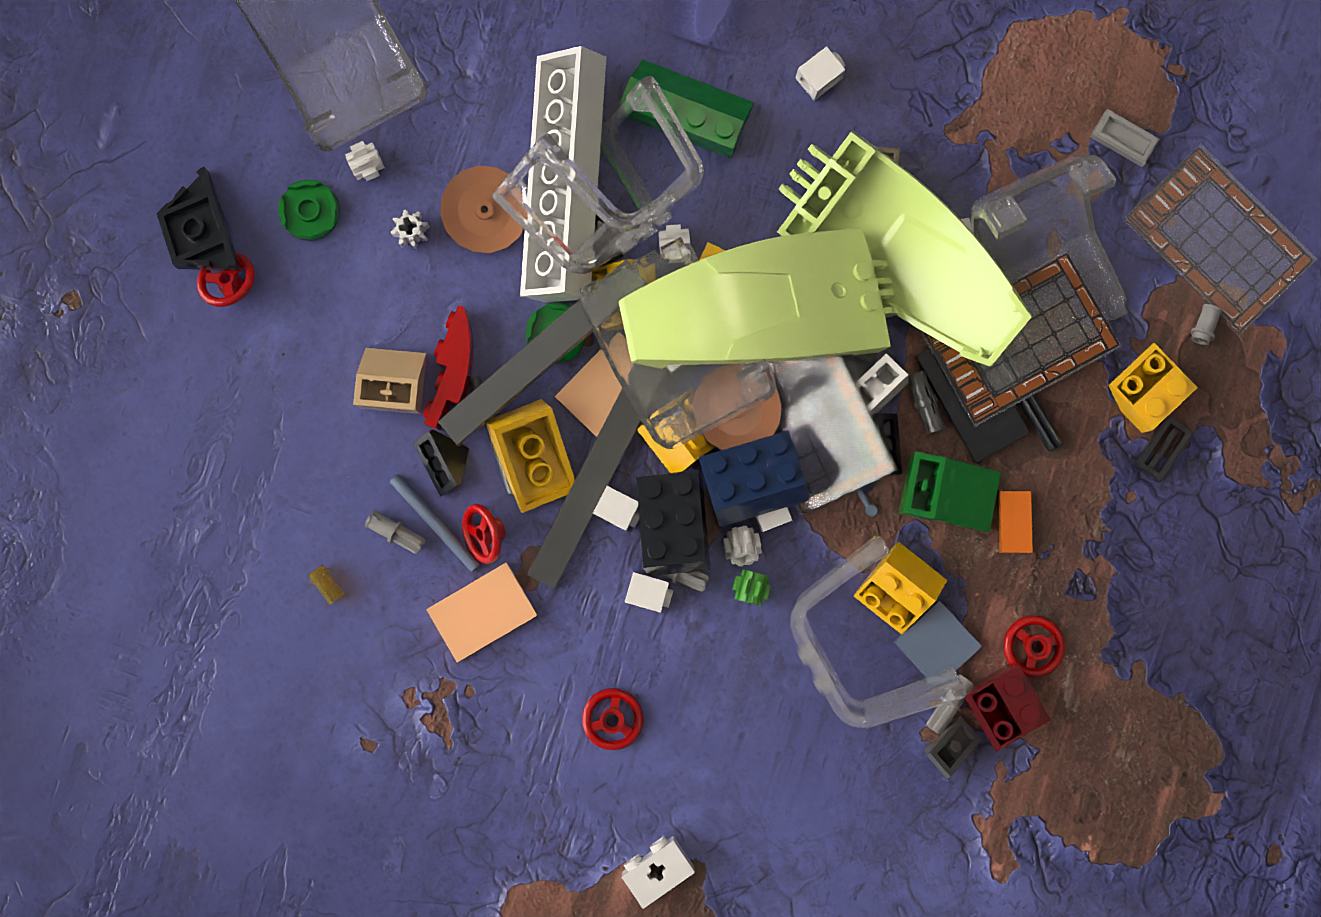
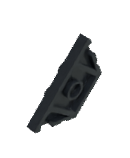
M202 167L196 172L199 175L197 179L187 189L182 186L175 194L173 200L166 203L156 213L172 264L177 269L237 271L241 267L210 173L205 167Z

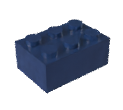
M789 430L699 457L719 527L809 501L807 483Z

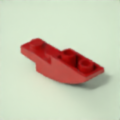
M458 305L456 312L451 311L446 322V328L449 330L445 340L440 339L434 353V356L437 357L436 363L446 368L445 373H439L434 385V389L437 390L434 400L427 402L423 412V417L426 418L424 424L439 431L442 426L438 421L447 414L451 403L458 405L466 398L470 384L469 379H471L472 326L468 311Z

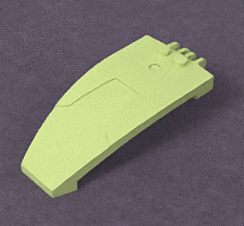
M854 130L850 132L833 157L811 144L808 148L810 153L824 162L826 166L820 172L808 161L799 160L797 163L798 167L814 178V182L795 169L790 172L794 181L808 189L803 197L788 185L782 184L779 187L780 192L797 205L777 233L781 236L862 228L872 261H887L888 267L881 271H875L876 278L889 277L892 282L891 285L879 288V290H894L895 296L882 301L883 307H898V317L959 351L960 356L991 367L1032 316L1008 277L984 245L964 222L929 188Z
M862 228L780 236L742 245L709 256L663 276L619 301L631 362L663 369L667 365L779 362L847 354L855 356L879 353L891 347L886 318L899 314L898 307L883 308L882 301L895 296L893 289L879 290V288L891 285V278H876L875 271H881L888 267L887 261H872Z

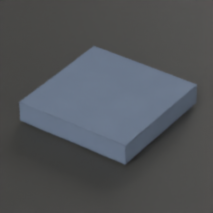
M939 600L893 642L935 688L944 683L982 647Z

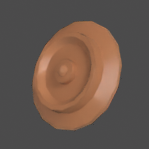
M478 165L462 170L449 181L441 197L440 215L446 232L458 245L471 252L491 254L508 248L520 237L525 227L527 200L523 188L512 175L497 167Z
M732 364L720 367L704 378L695 393L693 413L697 428L707 442L720 450L772 436L780 423L782 406L778 390L767 375L752 366Z

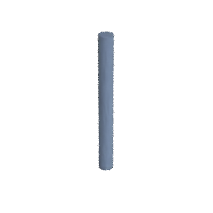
M399 474L390 481L393 487L471 572L481 565Z

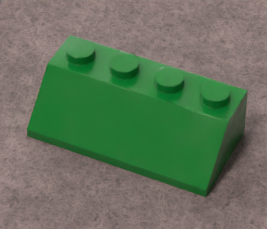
M642 59L629 79L619 108L620 116L732 159L754 102Z

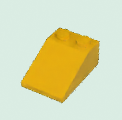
M540 399L493 417L486 423L493 447L521 513L568 494L575 478L552 407Z

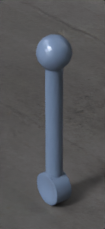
M845 460L839 462V468L846 464ZM848 467L840 469L846 473L847 477L852 476ZM861 487L856 488L857 494L865 505V514L871 517L877 514V507L870 504Z

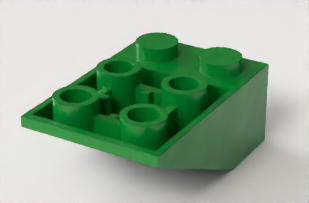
M913 452L909 455L898 514L990 533L1001 472L945 457Z

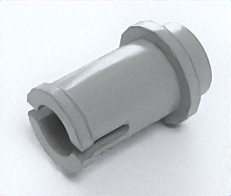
M1211 304L1203 305L1196 327L1190 331L1193 342L1200 345H1209L1210 341L1215 339L1213 333L1222 314L1221 308Z

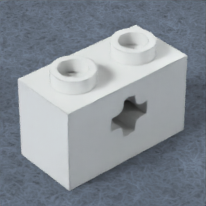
M885 354L854 384L870 419L873 414L878 413L908 384V374L891 357Z
M665 836L658 839L649 847L651 852L642 858L638 854L624 864L625 870L622 871V879L643 909L695 873L694 865L674 836L668 840ZM654 863L657 867L663 864L662 874L658 875L656 872L650 874L651 864Z

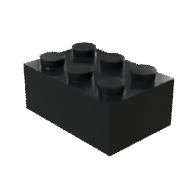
M693 470L636 477L643 569L648 576L711 570L703 480L699 471Z

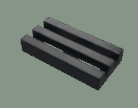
M1168 415L1158 425L1132 466L1136 469L1139 468L1146 476L1152 477V480L1155 482H1161L1194 431ZM1172 425L1173 427L1171 428L1165 439L1162 441V443L1160 444V446L1158 447V449L1156 450L1148 464H1144L1145 460L1147 459L1155 445L1158 443V441L1160 440L1168 426ZM1178 431H1181L1183 434L1156 472L1153 468Z

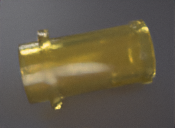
M321 565L308 575L311 579L309 583L310 585L314 583L328 602L327 604L331 605L346 593L342 591L330 575L331 569H326L324 565Z

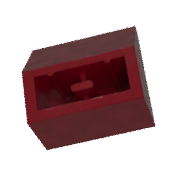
M1008 664L990 674L964 695L996 752L1051 721L1018 664Z

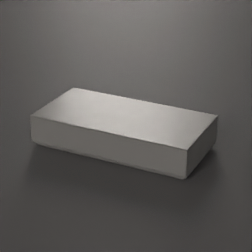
M1109 109L1103 113L1090 135L1092 139L1141 167L1146 164L1160 140Z

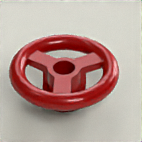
M236 252L241 267L237 271L224 270L220 273H210L212 270H200L197 278V290L200 297L206 303L216 307H226L241 301L250 292L255 281V269L249 258ZM244 268L246 271L245 282L238 275ZM206 283H215L225 297L218 298L212 296L207 290Z
M480 504L470 505L465 510L462 519L465 543L477 561L483 564H491L500 555L501 541L505 538L504 525L485 506ZM475 513L482 516L478 526L471 523ZM473 536H475L477 541L480 543L483 553L477 547Z
M1032 615L1020 618L1010 626L1004 638L1003 649L1008 663L1018 664L1025 676L1042 677L1053 672L1062 662L1065 654V641L1062 632L1055 623L1045 617ZM1028 625H1039L1049 630L1052 636L1029 635L1022 628ZM1015 636L1025 644L1024 649L1027 654L1025 666L1014 655L1013 640ZM1035 641L1040 644V649L1037 652H1033L1031 649V645ZM1056 645L1052 660L1043 667L1035 668L1037 660L1048 657L1051 652V646Z
M608 688L594 694L586 703L582 713V725L586 736L593 744L605 750H621L628 747L638 738L643 728L644 716L639 702L632 694L618 688ZM611 698L610 708L601 714L599 720L591 722L595 706L600 701ZM621 699L627 702L633 710V728L625 723V717L619 710ZM614 714L618 717L619 721L616 725H610L607 722L609 715ZM603 729L610 734L620 731L626 737L618 741H608L599 737L596 731Z

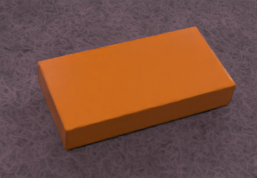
M1031 491L998 492L999 553H1033Z

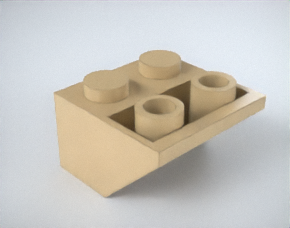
M365 348L356 373L353 405L360 409L421 414L427 353Z

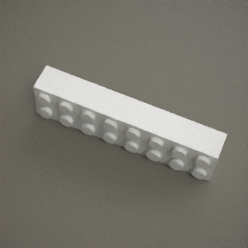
M583 46L537 56L520 296L545 303L580 300L591 290L606 56Z

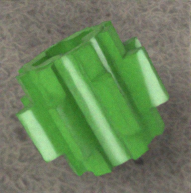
M742 569L741 576L735 577L732 590L736 591L734 599L762 606L763 599L768 600L772 585H768L769 576Z

